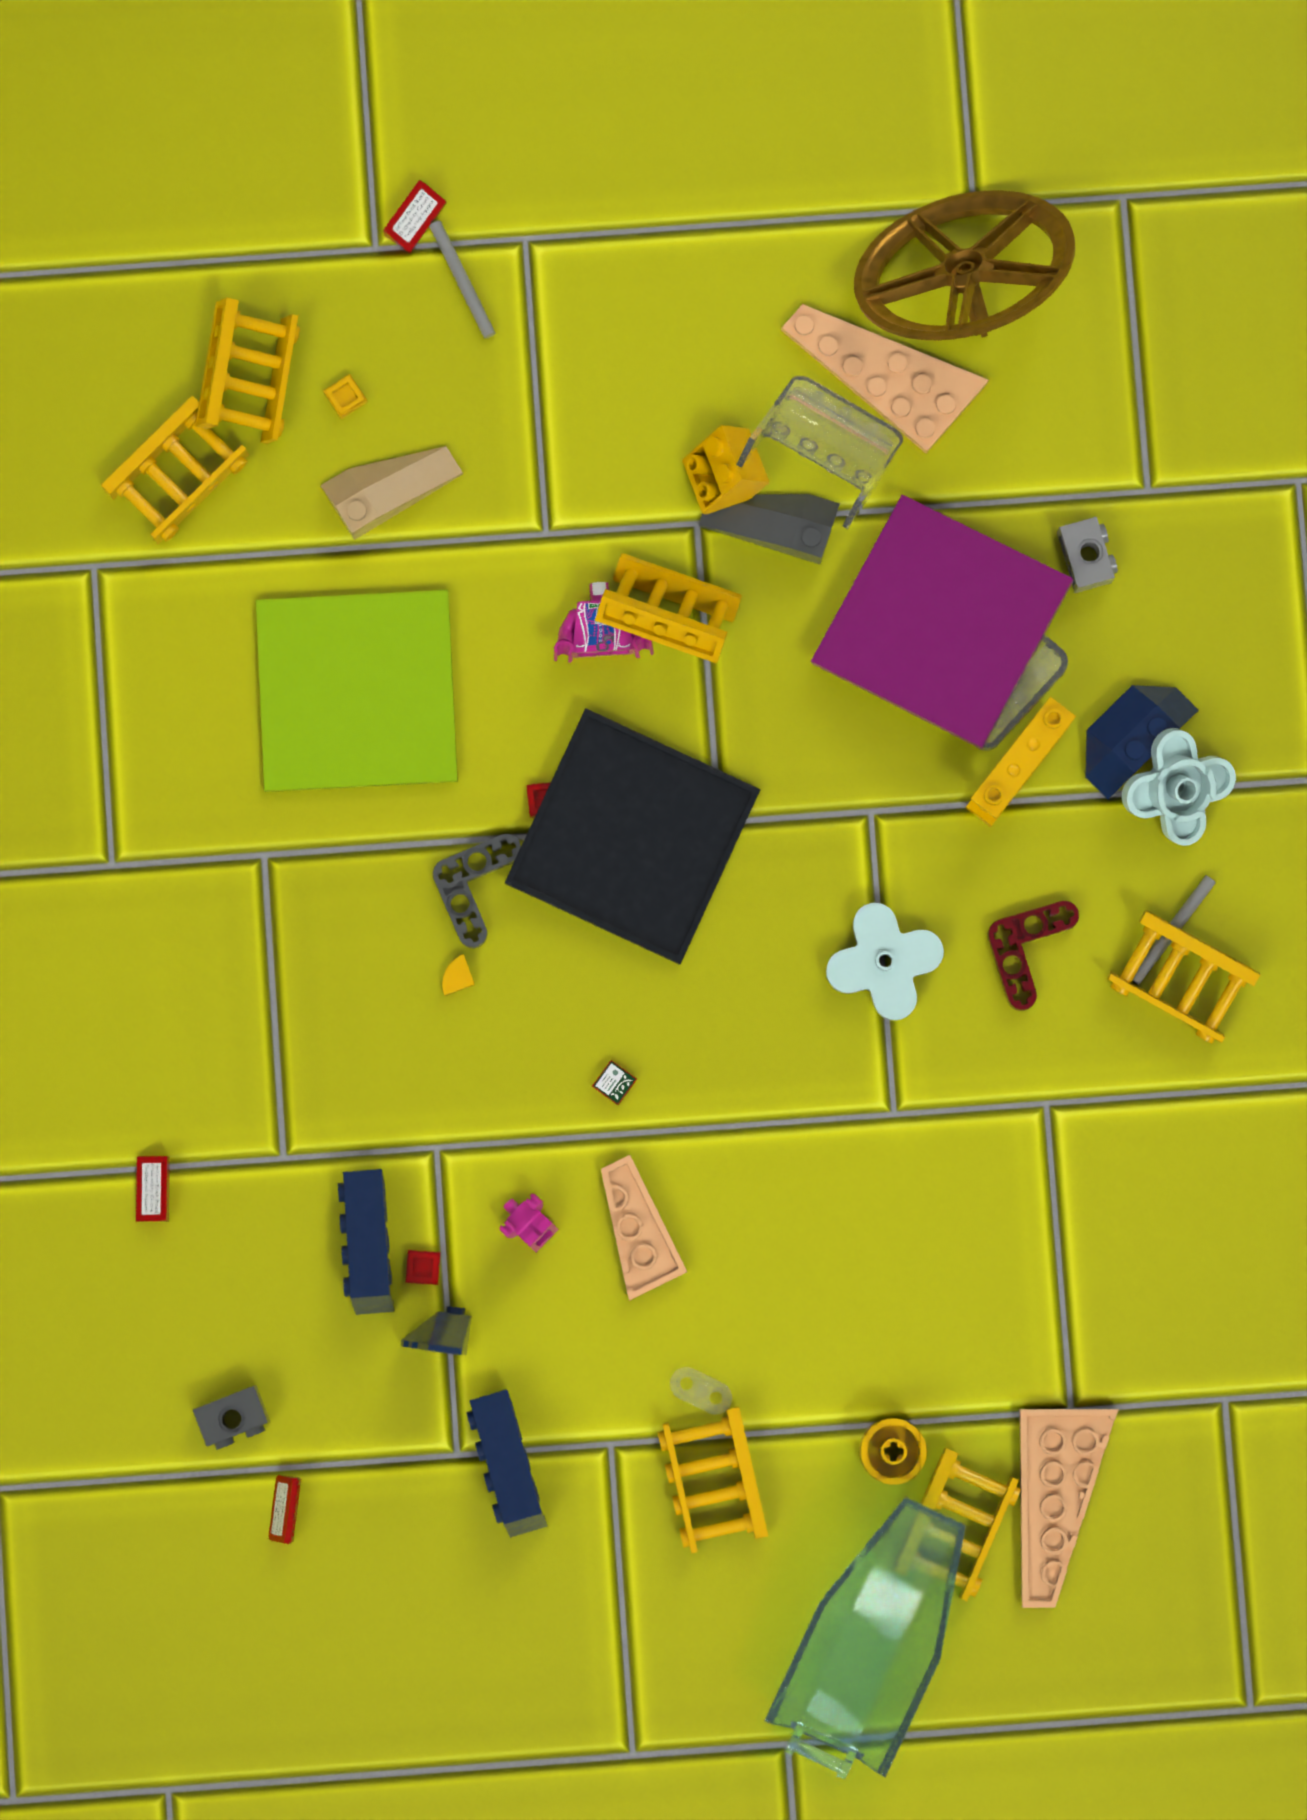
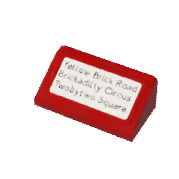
M419 180L383 229L384 236L408 253H411L447 202L428 185Z
M169 1156L137 1157L136 1222H169Z
M284 1475L276 1477L268 1536L271 1541L291 1544L294 1541L301 1487L300 1477Z

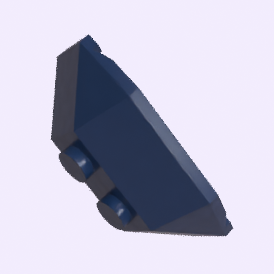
M1132 685L1086 730L1085 778L1109 800L1152 757L1151 748L1156 736L1168 728L1180 729L1199 710L1176 687Z

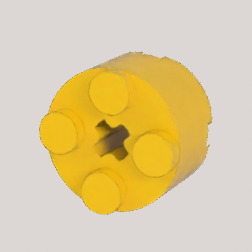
M886 1418L875 1422L865 1431L860 1441L859 1455L861 1463L869 1475L882 1483L899 1485L910 1481L921 1471L926 1461L927 1447L925 1439L914 1425L902 1419ZM890 1442H895V1446L901 1448L902 1451L901 1454L895 1456V1460L891 1461L890 1456L884 1454V1449L890 1447Z

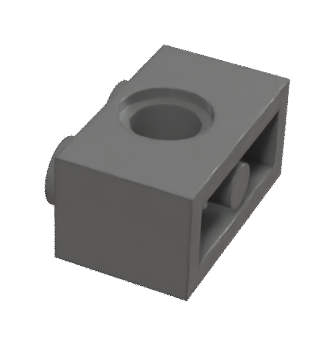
M257 1385L193 1409L206 1447L214 1444L216 1450L235 1443L233 1437L245 1432L247 1438L264 1432V1424L270 1422ZM231 1409L238 1411L242 1419L240 1425L235 1429L228 1427L224 1421L225 1414Z

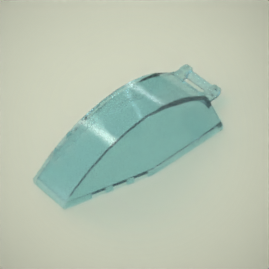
M904 1497L819 1601L764 1719L767 1723L794 1729L784 1752L791 1755L795 1752L838 1772L837 1776L844 1780L855 1758L876 1773L886 1777L941 1659L966 1524ZM802 1733L846 1753L844 1759H839L801 1741Z

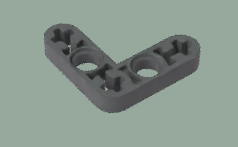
M503 834L443 859L434 867V881L460 941L468 948L474 949L482 946L487 940L488 933L467 883L514 863L521 844L513 835ZM503 841H507L509 845H516V848L512 850L513 856L508 858L505 854L495 856L499 862L495 865H492L491 856L485 849L492 846L493 852H496L502 848L501 843ZM481 853L486 857L487 863L482 870L475 871L468 866V859L472 854ZM462 859L464 869L469 876L462 878V872L460 871L453 875L454 881L448 883L446 879H439V875L443 873L442 868L444 866H448L450 870L459 867L456 861ZM457 895H464L469 899V908L463 913H457L451 908V901ZM473 912L477 916V918L470 919L475 929L481 928L482 930L478 934L479 940L473 942L471 938H464V934L468 932L466 924L462 922L458 925L456 921L457 919L467 918Z

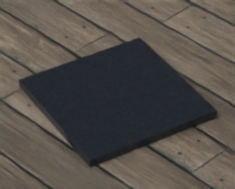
M585 708L504 884L680 965L761 789Z

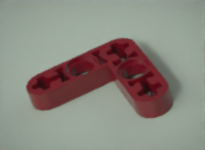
M1059 901L1000 919L990 926L987 933L988 941L1007 1002L1014 1010L1025 1011L1031 1008L1037 998L1022 944L1073 928L1078 922L1079 911L1072 902ZM1060 907H1064L1066 912H1072L1073 916L1068 919L1069 924L1064 925L1062 920L1051 923L1054 929L1048 930V920L1043 912L1049 911V917L1059 914ZM1030 916L1038 917L1042 922V930L1037 934L1028 933L1024 928L1026 918ZM998 926H1002L1004 930L1011 931V935L1007 937V943L1009 947L1015 944L1017 950H1010L1001 956L999 955L997 949H1004L1001 939L994 938V934L998 932ZM1009 956L1017 957L1021 962L1020 971L1016 974H1008L1003 968L1005 958ZM1025 975L1027 981H1021L1020 984L1024 992L1029 991L1030 997L1026 999V1005H1022L1020 1000L1014 1001L1013 996L1017 993V987L1015 983L1009 986L1007 980H1016Z

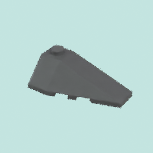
M756 494L748 501L710 514H702L699 526L820 565L840 503L811 494Z

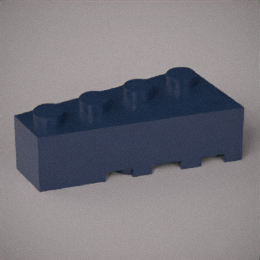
M383 1170L343 1172L344 1183H338L339 1202H345V1214H340L341 1234L347 1233V1245L341 1246L343 1265H348L349 1277H343L344 1296L350 1297L356 1315L395 1312L394 1300H392L390 1293L392 1271L390 1259H388L390 1244L388 1228L386 1227L388 1217Z
M508 1390L469 1400L472 1410L466 1412L471 1430L477 1429L480 1441L475 1442L480 1462L486 1460L489 1472L484 1473V1479L488 1492L495 1491L498 1502L492 1505L497 1524L503 1522L510 1538L548 1527L545 1515L539 1504L540 1497L530 1472L531 1466L522 1443V1435Z

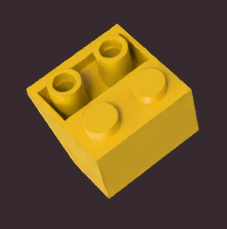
M721 425L682 460L702 514H710L748 501L770 483L749 428Z

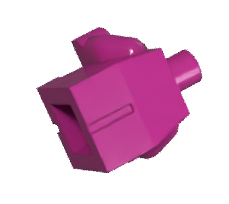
M531 1194V1198H527L520 1205L514 1199H510L504 1205V1209L510 1216L504 1222L505 1226L501 1225L499 1230L507 1238H514L518 1235L537 1253L559 1229L540 1212L543 1208V1201L536 1194Z

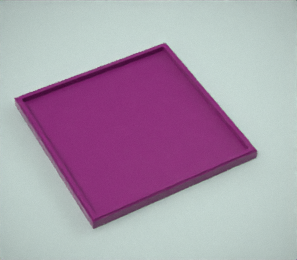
M902 494L811 659V663L983 750L1074 581L1073 578Z

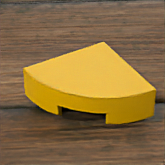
M464 954L455 958L444 973L442 982L444 996L475 985Z

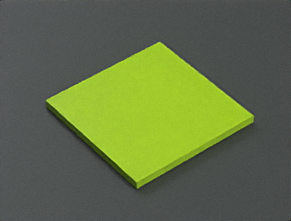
M448 590L256 600L265 792L458 782Z

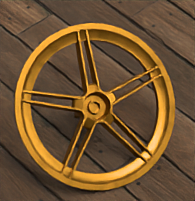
M989 190L950 196L906 214L874 239L862 255L855 271V297L861 311L873 324L898 336L937 341L953 340L980 334L983 338L988 336L987 332L1005 326L1028 314L1057 290L1070 271L1075 257L1074 233L1069 221L1060 210L1049 202L1032 195L1014 191ZM969 216H1007L972 247L965 249L960 248L935 227ZM1031 223L1042 229L1053 244V258L1050 266L994 259ZM924 232H928L941 245H943L949 251V253L945 254ZM915 237L941 262L939 265L879 284L882 272L889 260L900 248ZM979 282L1036 287L1016 304L999 313L988 316ZM951 286L946 325H926L911 322L897 316L885 306V304L941 287ZM962 293L963 301L958 324L954 325L958 294Z

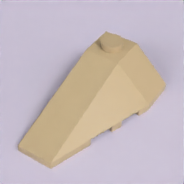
M445 446L347 469L322 484L321 488L352 538L356 540L463 475V472Z

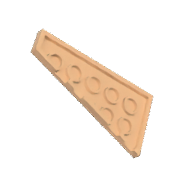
M804 304L799 307L781 329L782 332L925 453L932 448L989 382L986 378Z
M1019 1409L1022 1608L1056 1607L1118 1409Z

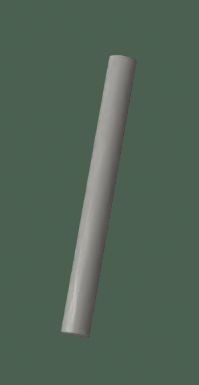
M441 220L433 222L429 227L484 339L492 337L496 334Z
M1205 875L1170 923L1182 929L1216 882ZM1161 936L1159 940H1156L1132 982L1139 985L1172 942L1170 939Z

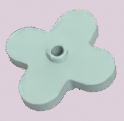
M1168 728L1160 732L1153 741L1151 748L1153 769L1136 774L1125 783L1122 790V802L1129 813L1139 818H1151L1160 815L1161 828L1165 837L1178 845L1187 846L1197 842L1202 837L1206 828V807L1210 802L1221 800L1229 795L1235 785L1236 774L1231 763L1218 756L1198 758L1197 747L1193 737L1183 730Z
M881 903L866 904L858 910L853 920V932L857 945L838 951L830 958L826 967V977L829 984L841 993L851 994L863 990L870 991L874 1008L880 1016L892 1021L901 1020L910 1015L916 1006L917 994L913 977L930 973L939 966L944 955L943 944L936 934L928 930L901 933L896 917L889 907ZM883 955L889 956L891 958V965L888 967L881 966L879 958Z

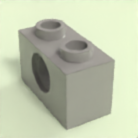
M1097 517L1059 527L1057 536L1069 576L1074 581L1072 583L1074 593L1112 583L1115 578L1114 573H1118L1113 554L1108 555L1105 543L1109 542L1105 525H1099ZM1084 547L1094 549L1097 559L1094 561L1084 560L1080 550Z

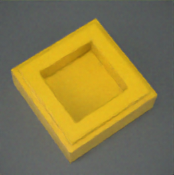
M350 374L323 391L340 419L368 403Z

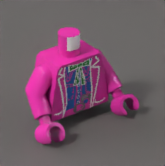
M608 582L589 584L590 601H580L577 603V609L568 612L559 629L557 643L554 646V661H557V656L560 654H565L568 656V663H571L573 658L634 653L636 658H640L639 651L642 649H648L651 655L654 654L651 640L595 621L602 595L605 589L609 590Z

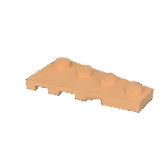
M628 1155L602 1168L601 1173L630 1301L686 1273L687 1270L631 1156Z

